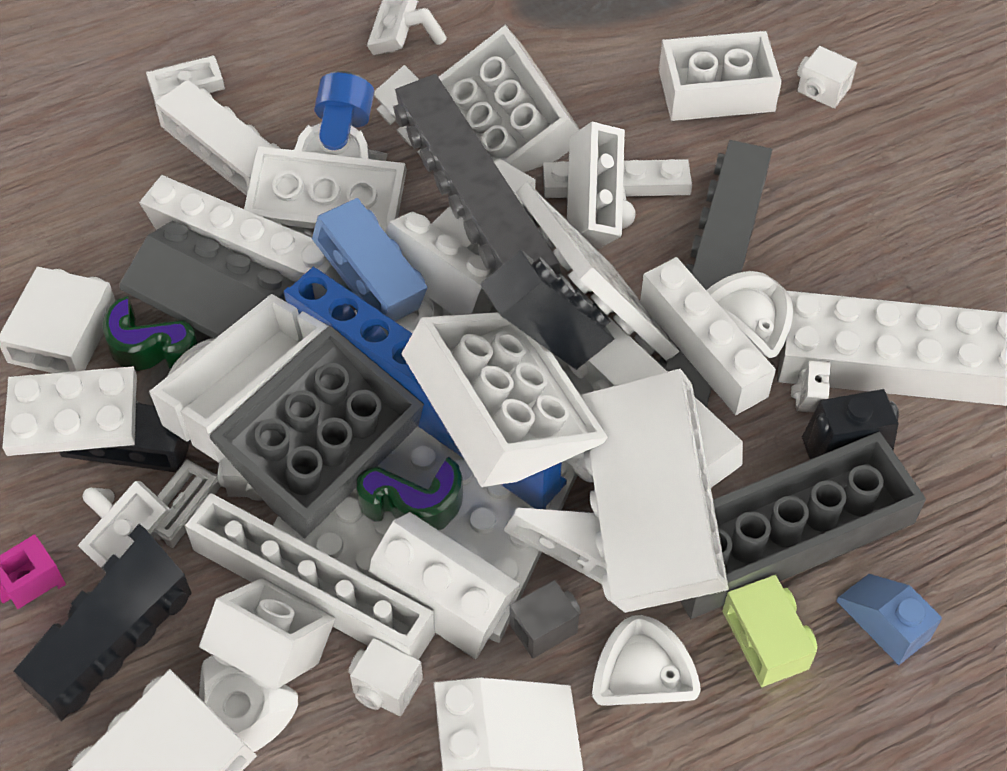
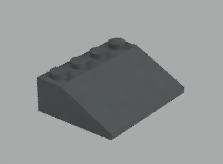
M329 325L210 435V440L271 510L305 539L356 488L357 479L363 471L378 466L419 426L424 404Z

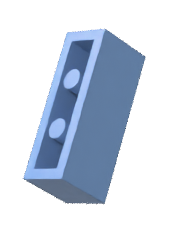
M358 198L318 215L312 240L355 295L394 321L420 308L428 288L422 274L412 268L402 255L399 245L387 236L379 226L374 213L367 210Z

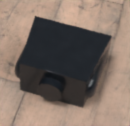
M885 389L820 400L802 435V440L810 460L877 432L883 435L894 451L899 425V410L893 401H889Z

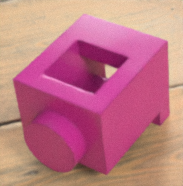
M35 534L0 555V600L3 604L12 600L16 608L20 609L53 587L57 586L60 589L66 585L56 564Z

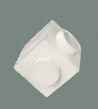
M819 46L811 57L806 56L802 60L798 68L797 76L801 78L797 92L835 109L851 88L857 62Z
M375 638L372 639L366 650L360 649L356 653L349 667L353 692L358 701L374 710L382 707L400 717L423 680L421 661Z

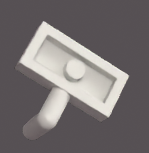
M382 0L367 47L373 56L402 49L409 27L421 23L436 45L445 42L446 35L428 9L415 10L417 0Z
M135 481L114 505L112 503L115 496L110 489L88 488L83 492L84 502L102 519L78 546L100 567L113 554L121 558L134 542L129 535L138 524L142 525L151 534L171 511L141 481Z

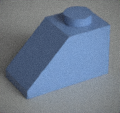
M872 574L866 575L837 598V602L898 665L930 641L942 620V617L910 585Z

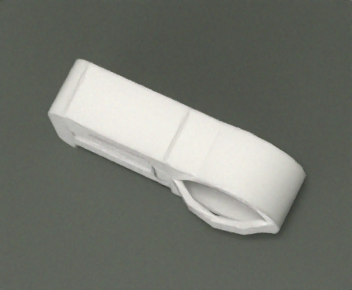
M809 361L808 368L802 369L799 372L797 384L791 387V397L796 399V411L815 412L820 400L828 399L830 362Z

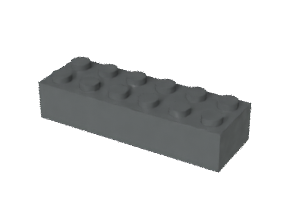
M880 432L713 500L729 590L685 599L680 602L690 619L696 618L724 606L729 591L776 575L780 582L915 524L926 498Z

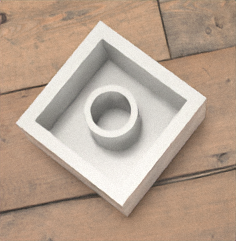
M261 578L216 598L199 647L211 653L220 664L235 667L248 674L257 685L276 690L318 665L336 618Z

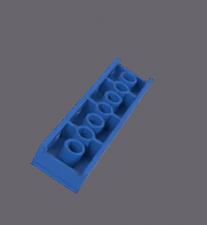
M314 266L290 288L287 287L284 290L286 302L296 307L299 314L303 311L326 325L333 327L421 401L424 406L418 427L464 459L402 356V352L413 333ZM312 283L322 285L326 289L325 295L315 299ZM349 305L353 306L356 309L357 314ZM380 326L384 327L387 330L388 336ZM562 462L520 481L500 485L534 509L546 510V506L567 484V479L561 476Z

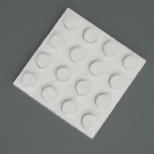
M526 182L516 194L524 203V209L535 226L538 227L540 225L538 230L551 249L556 247L552 252L559 263L567 271L571 268L573 269L568 274L573 283L584 294L587 291H593L594 294L591 298L607 315L610 312H615L616 315L613 318L628 335L635 331L637 335L634 338L649 355L656 351L666 361L673 358L679 352L678 348L641 305L639 298L613 265Z

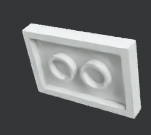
M134 366L8 377L2 446L6 455L14 456L135 445L137 374Z

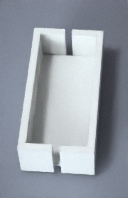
M273 294L269 295L149 391L162 426L187 442L191 439L194 447L215 461H221L225 456L210 440V435L319 336L328 325L303 311L299 314L297 308Z

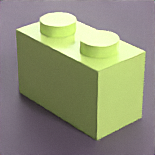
M776 575L729 591L722 611L761 688L809 670L817 652V642L812 630L807 625H802L796 613V602L791 591L781 586Z

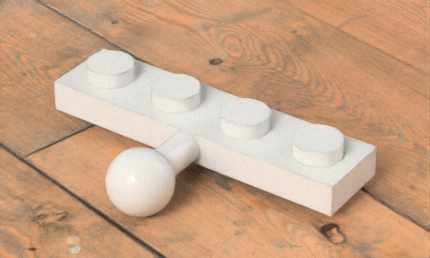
M688 159L624 161L622 229L629 227L634 222L636 215L633 205L626 200V196L691 195L692 181ZM543 162L545 198H568L569 162Z

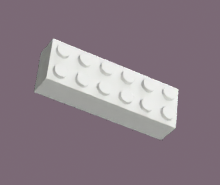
M787 291L792 300L793 316L789 334L779 352L778 382L797 384L799 372L802 369L808 368L809 361L830 362L829 388L868 392L885 389L887 394L1007 406V312Z

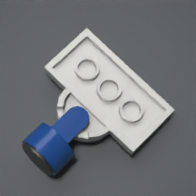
M345 71L330 72L321 77L314 111L322 119V123L313 127L308 124L299 135L294 150L257 146L244 206L245 210L280 225L314 229L318 215L358 198L367 210L374 213L379 226L386 233L389 222L397 219L399 215L407 169L405 163L370 159L367 142L361 130L355 129L369 122L375 91L368 80L360 75Z

